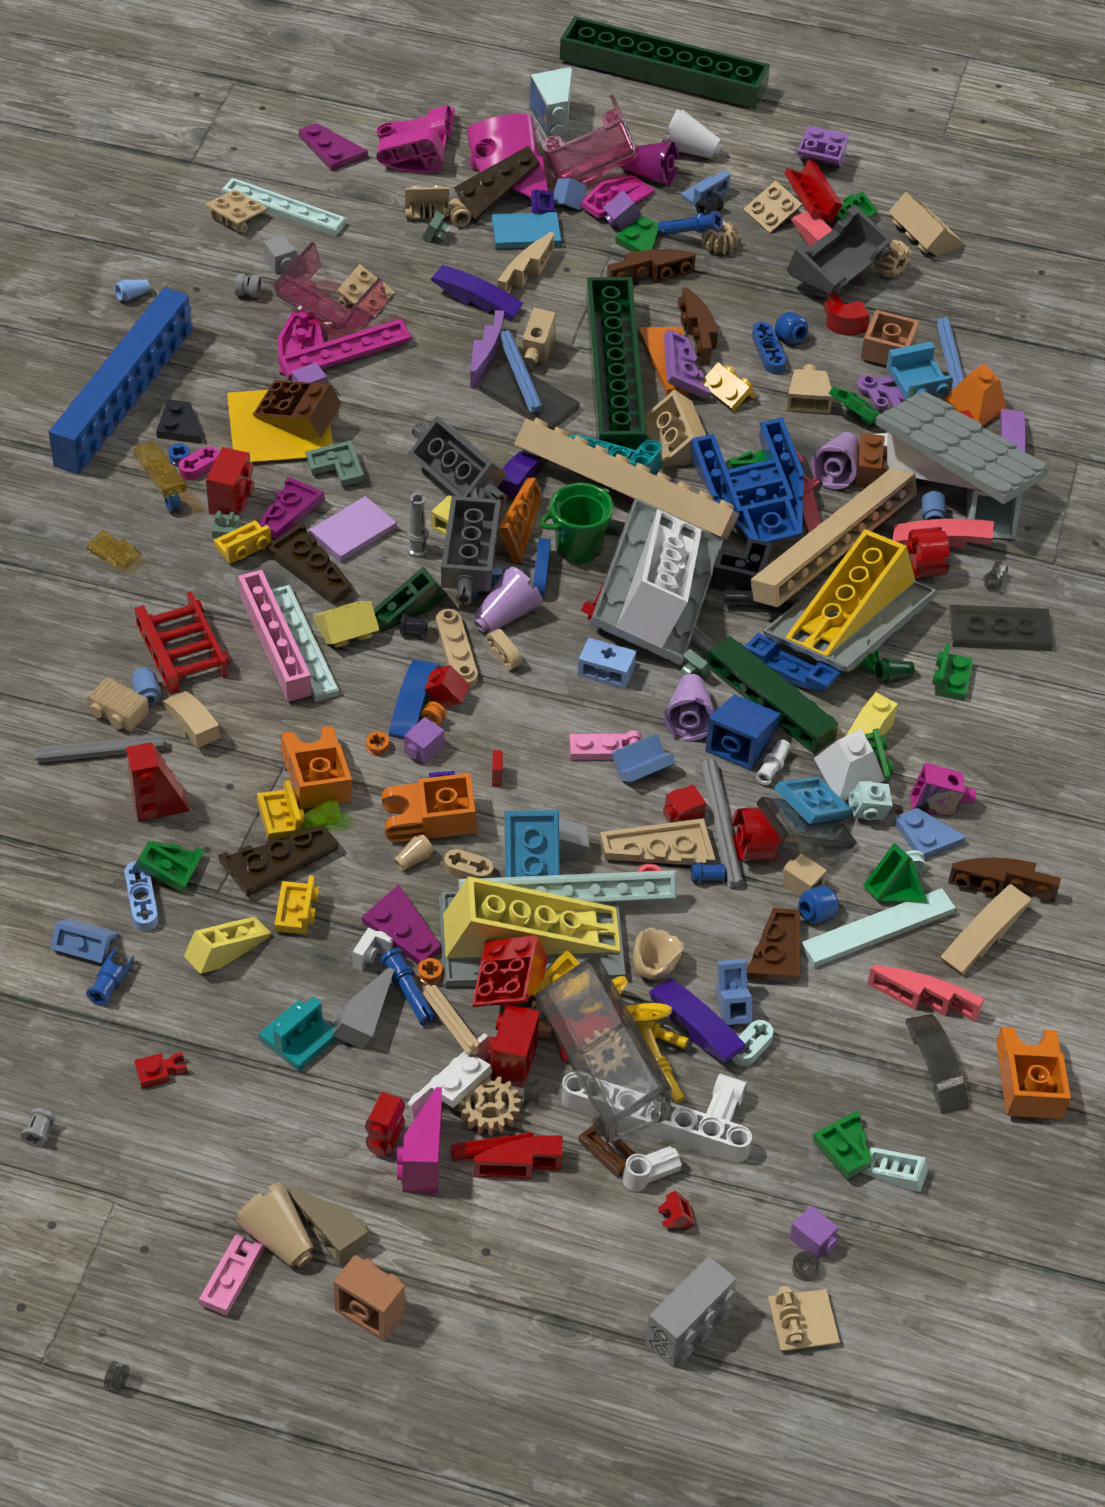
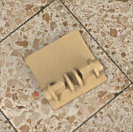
M775 180L743 210L766 231L772 233L786 219L791 220L799 215V208L802 206V203Z
M435 185L433 187L412 186L405 188V218H410V220L421 219V210L423 219H425V210H429V219H432V210L434 216L438 211L445 215L443 219L449 217V187Z
M237 190L230 191L205 204L206 207L210 208L209 213L212 218L226 224V226L231 227L238 233L247 230L246 220L267 210V207Z
M360 264L337 290L340 293L338 302L342 307L349 306L352 303L371 319L377 315L395 293V291Z
M781 1286L778 1288L776 1296H768L780 1352L840 1344L826 1289L794 1293L793 1290H790L789 1286Z

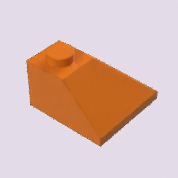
M984 363L970 372L944 398V401L953 405L954 410L958 412L970 410L974 419L981 423L982 427L999 416L1001 409H1007L1000 379Z

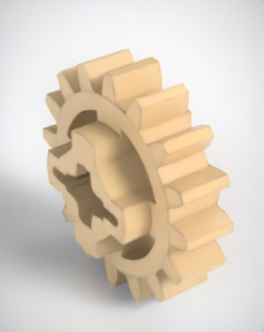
M490 1075L458 1103L461 1120H468L469 1129L477 1126L478 1134H481L484 1129L488 1130L489 1135H493L494 1129L504 1133L505 1125L509 1127L514 1126V1119L519 1118V1111L521 1109V1099L518 1098V1090H511V1082L502 1084L501 1077L499 1076L495 1081H491ZM505 1100L507 1101V1103H508V1105H509V1106H508V1109L505 1108V1103H504ZM471 1102H474V1110L471 1107Z

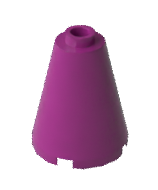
M668 141L625 147L617 156V163L621 169L663 185H671L678 172V167H675V160H679V150L674 142Z

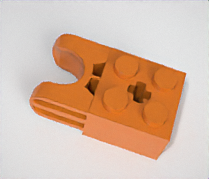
M333 726L320 727L322 736L319 740L312 743L300 741L293 731L281 733V752L292 788L296 789L298 793L299 809L351 802L352 778Z
M470 773L418 779V783L388 787L381 794L382 805L388 812L402 813L388 818L385 823V836L391 842L411 841L414 836L418 837L421 834L427 839L478 833Z
M1001 1026L996 1040L1007 1116L1063 1119L1071 1096L1064 1055L1060 1050L1057 1031L1044 1029L1043 1037L1038 1045H1027L1018 1038L1014 1027Z

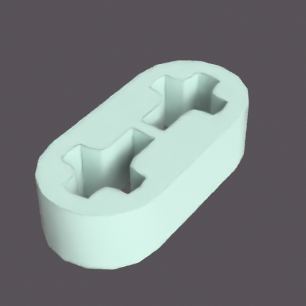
M764 1020L752 1022L739 1036L746 1044V1048L749 1047V1052H745L742 1055L737 1054L732 1058V1061L739 1066L751 1065L771 1044L773 1038L772 1025ZM761 1032H764V1033H765V1036H764V1035H760V1036L755 1040V1035H756V1033H757V1034H760Z

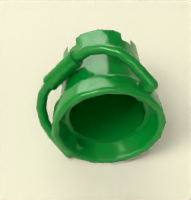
M575 483L558 489L552 496L549 505L550 509L546 511L539 524L542 529L555 530L556 551L559 555L560 552L566 555L567 561L578 564L589 563L593 561L595 555L599 553L600 556L602 554L606 527L611 522L614 509L612 499L608 495V489H601L593 484ZM552 519L554 524H547L546 522Z

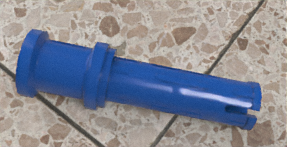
M713 211L711 214L706 215L697 213L692 218L660 221L658 231H660L659 233L662 236L696 231L698 233H704L706 230L712 229L719 231L722 228L723 219L719 211Z
M394 948L383 954L380 961L387 969L389 967L394 969L391 978L392 983L399 986L419 1020V1024L422 1026L426 1025L425 1018L430 1024L434 1021L436 1015L414 980L415 972L411 966L407 965L403 958V950L401 948Z

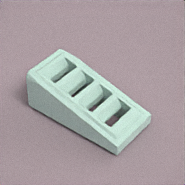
M870 1147L871 1167L862 1171V1174L911 1191L921 1192L928 1172L925 1157ZM877 1159L882 1160L879 1168L875 1167ZM889 1163L893 1164L891 1170L887 1169ZM900 1167L904 1168L903 1172H899Z

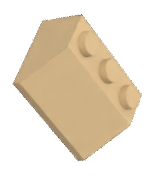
M907 192L889 210V213L894 217L892 221L899 228L903 229L904 227L907 230L905 234L915 242L917 239L920 242L918 247L926 254L931 252L939 256L960 248L965 244L927 206Z
M673 390L645 414L648 439L656 440L662 444L661 468L694 464L691 457V439L706 435L693 402L676 390Z

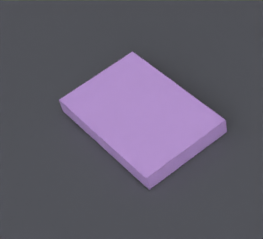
M365 496L309 529L310 535L313 534L322 547L342 562L395 530L397 522Z

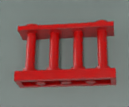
M192 591L187 592L188 606L161 614L148 615L144 605L134 608L138 630L170 695L179 692L178 681H181L182 677L215 667L218 668L222 678L228 677L227 666H230L227 652L221 651L203 615L202 603L200 600L195 599ZM189 615L192 616L195 622L163 633L161 631L157 632L155 629L156 625ZM200 632L203 641L173 650L164 648L165 642ZM209 650L212 656L210 659L180 668L178 666L174 667L172 664L175 659Z

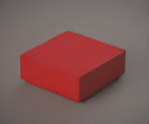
M493 750L492 787H501L502 750Z

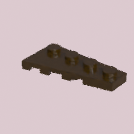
M527 146L453 187L454 192L471 211V218L476 224L487 210L490 211L496 206L495 203L503 196L506 197L517 183H522L540 167L539 160L530 147Z
M300 522L266 545V552L333 604L352 592V584L338 566L330 561L327 552L319 547L313 534H309L303 522Z
M324 825L293 833L287 839L277 840L275 838L268 840L266 845L252 848L250 845L240 848L241 852L228 855V852L218 854V858L225 870L248 897L339 848L338 841Z

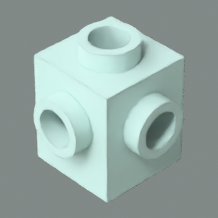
M859 781L854 791H851L849 795V805L852 807L854 818L884 820L893 806L889 784Z

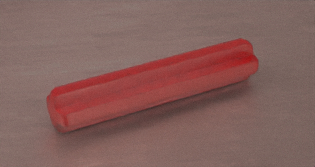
M529 1132L455 1143L450 1147L451 1157L454 1161L471 1159L503 1143L535 1136L534 1133Z

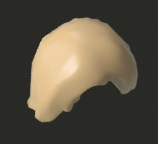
M652 927L641 931L635 940L632 956L635 971L639 976L648 980L655 981L666 978L675 968L681 957L683 942L676 936L669 935L666 931L656 930Z

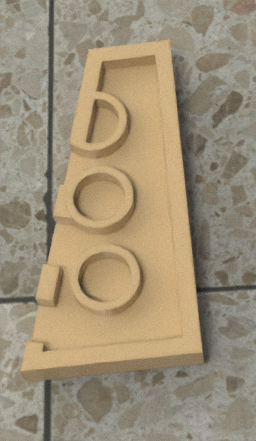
M704 818L600 832V842L606 860L696 865V862H700L701 865H715L716 860Z

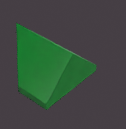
M893 843L863 886L879 901L927 902L912 858L898 844Z

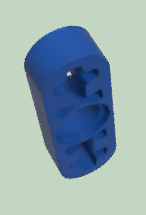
M767 322L755 323L752 330V339L765 370L771 374L782 373L785 370L786 357L772 325ZM764 346H772L774 349L768 350Z
M539 538L533 588L537 587L541 596L545 597L551 539Z

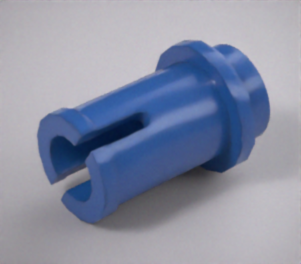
M696 862V865H691V880L697 883H701V881H724L725 866L724 864L701 865L700 862Z

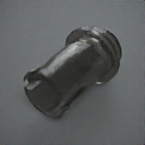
M1002 561L995 562L991 571L985 574L983 581L987 589L996 590L1001 587L1002 579L1008 572L1006 563L1000 569Z

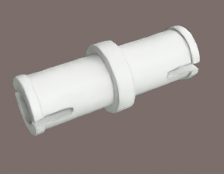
M778 740L772 752L765 756L764 764L756 773V780L760 784L769 785L776 772L783 768L784 760L792 750L789 742Z

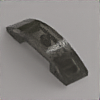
M933 1014L907 1018L905 1022L913 1043L919 1045L934 1083L932 1091L941 1114L968 1109L969 1102L963 1077L952 1046L939 1021Z

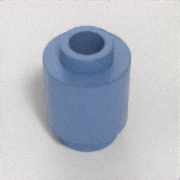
M937 491L926 493L922 497L923 520L946 519L945 496Z
M149 668L137 669L131 679L133 690L147 698L148 706L154 705L162 696L157 676Z

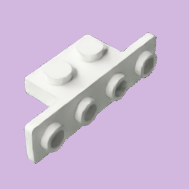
M484 1033L477 1039L481 1045L477 1055L461 1053L442 1072L435 1075L421 1091L411 1097L408 1102V1109L412 1121L415 1120L436 1087H442V1101L454 1108L492 1073L491 1065L485 1062L490 1056V1053H488L489 1035Z

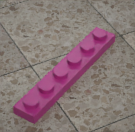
M398 319L280 356L278 364L287 380H291V371L313 363H317L321 369L329 368L408 343L411 340V335L402 319Z

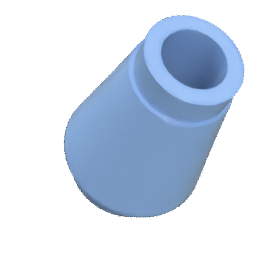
M147 279L120 280L119 283H115V295L119 301L127 302L145 293H149L150 285Z

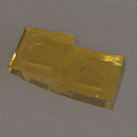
M104 529L91 539L86 547L87 550L103 561L124 570L141 556V552L125 539L118 541Z

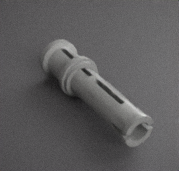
M414 493L410 496L411 527L407 531V538L409 539L407 552L415 558H422L429 552L427 544L429 531L425 527L426 497L422 493Z

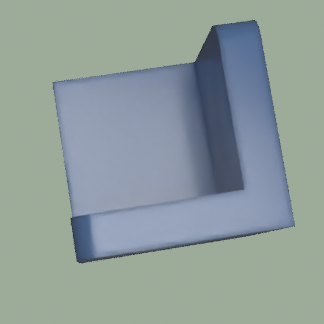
M571 178L557 179L554 191V205H566L575 210H580L587 185Z

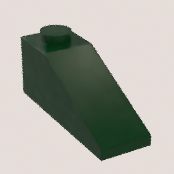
M424 566L374 608L381 633L399 625L403 613H407L408 616L417 617L430 611L448 595Z

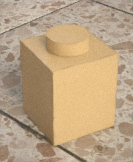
M800 854L794 861L790 860L785 865L782 886L800 897L804 891L821 885L824 886L827 870L803 854Z

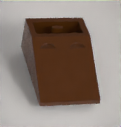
M274 380L253 415L258 419L301 437L321 438L342 403L330 384Z

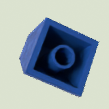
M734 694L710 716L705 752L752 771L778 731L780 713Z

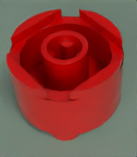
M942 527L912 529L909 531L908 540H904L903 545L907 546L915 578L947 575L950 564L945 565V558L950 557L947 534L945 531H941Z
M776 807L740 808L735 810L732 827L737 826L736 835H733L738 859H741V861L777 859L778 844L783 843V830L778 828L777 825L778 812Z

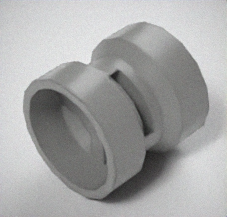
M238 273L235 281V295L244 296L247 294L253 298H259L262 282L261 276L253 275L248 277L246 274Z

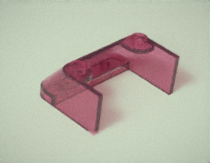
M613 94L609 95L614 109L607 111L603 115L602 123L604 126L564 143L560 136H549L543 139L539 128H534L556 182L557 179L571 178L584 183L636 159L638 152Z
M311 242L274 284L278 298L334 329H363L388 303L384 285L380 278L371 285L351 309L318 292L316 284L310 280L322 267L314 242Z

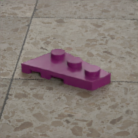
M318 123L298 130L301 140L330 171L368 158V150Z

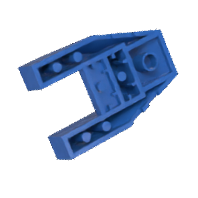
M783 417L760 423L759 441L767 461L727 469L714 433L691 439V457L700 479L717 503L724 500L734 505L733 510L739 513L735 524L748 539L752 538L775 543L802 536L804 471Z

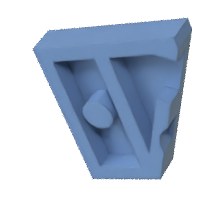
M918 808L897 815L894 818L895 826L912 850L921 851L925 859L964 844L965 836Z

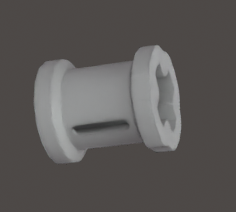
M33 1108L29 1115L31 1119L27 1128L22 1130L21 1138L32 1146L41 1147L46 1144V1134L49 1127L53 1125L55 1116L43 1108Z

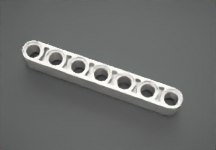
M572 1072L563 1078L561 1100L566 1107L731 1162H743L749 1156L752 1134L748 1128L582 1073Z

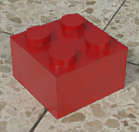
M226 447L221 448L206 478L209 514L215 515L217 511H221V514L230 515V512L239 515L240 511L245 510L247 497L252 495L255 485L251 479L253 463H250L249 452Z
M506 1004L504 1014H498L495 1026L497 1035L496 1037H491L488 1053H490L488 1064L491 1065L492 1069L491 1081H495L499 1076L501 1077L502 1084L510 1081L511 1086L525 1088L538 1045L540 1011Z

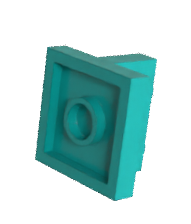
M314 996L306 1003L297 1000L259 1033V1040L298 1072L338 1038L332 1036L334 1027L323 1019L322 1002Z

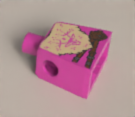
M929 763L924 764L910 792L911 810L918 808L929 815L951 816L955 814L960 803L974 804L976 798V790L964 786V776L961 772Z

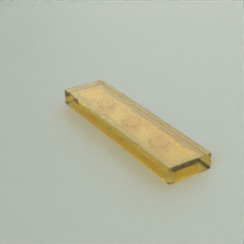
M156 441L132 447L135 457L164 498L187 491L185 482Z

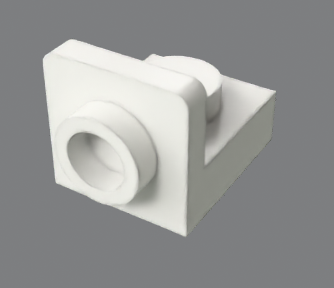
M368 928L353 950V968L363 971L368 963L371 964L374 961L377 953L383 955L393 949V939L384 932Z

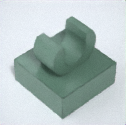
M438 211L436 212L422 237L423 240L430 243L435 236L438 241H444L450 230L449 225L441 223L445 215Z
M217 511L212 527V538H219L238 529L240 523L239 515H235L234 512H230V515L221 514V511Z
M691 649L683 655L686 665L681 669V673L684 676L696 674L705 681L711 676L712 672L708 662Z

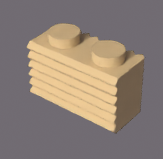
M106 677L87 696L91 714L96 718H105L117 729L123 728L132 732L139 725V722H142V719H145L149 714L146 697L122 686L121 683L118 684L117 681L114 682L109 677Z

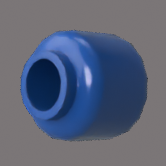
M786 312L776 321V336L788 344H799L807 337L808 323L803 317L793 312Z
M821 885L804 891L800 895L798 910H800L801 917L806 921L818 924L833 918L837 914L838 898L829 887Z

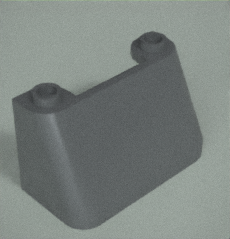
M853 205L847 210L846 213L848 215L846 219L839 220L834 229L811 247L804 244L798 247L786 271L793 278L830 295L834 293L839 294L844 290L848 282L876 260H883L889 254L890 250L888 248L892 239L856 205Z

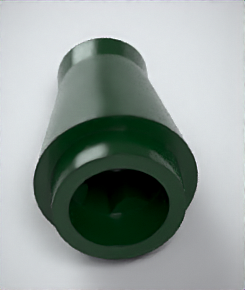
M883 658L877 661L875 666L877 679L879 681L883 680L885 683L913 676L915 672V666L912 661Z

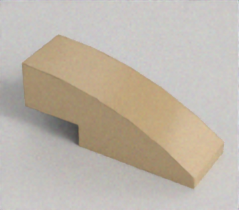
M183 691L162 700L163 706L186 738L189 737L196 748L220 739L219 724L204 705L193 695Z

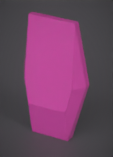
M634 175L603 181L581 201V207L595 217L602 218L608 215L603 206L620 192L624 191L637 204L652 195L654 189Z
M306 311L291 313L278 336L279 357L323 343L318 314H310ZM279 365V375H284Z

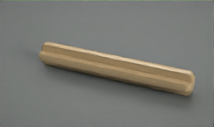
M426 985L423 995L464 1052L467 1055H477L479 1053L478 1050L481 1048L478 1040L436 985Z

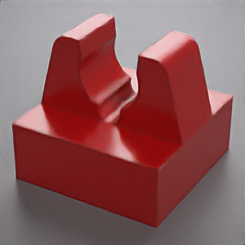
M676 1190L665 1195L667 1201L659 1206L658 1211L663 1216L670 1213L671 1215L669 1219L662 1222V1225L668 1230L678 1228L688 1230L696 1226L689 1201Z

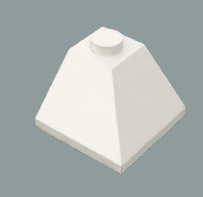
M862 729L839 739L814 758L828 786L843 801L849 799L851 791H854L859 781H871L873 783L885 781L875 753Z

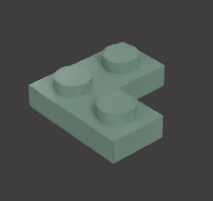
M351 440L305 452L312 475L336 470L342 487L365 481L364 473Z

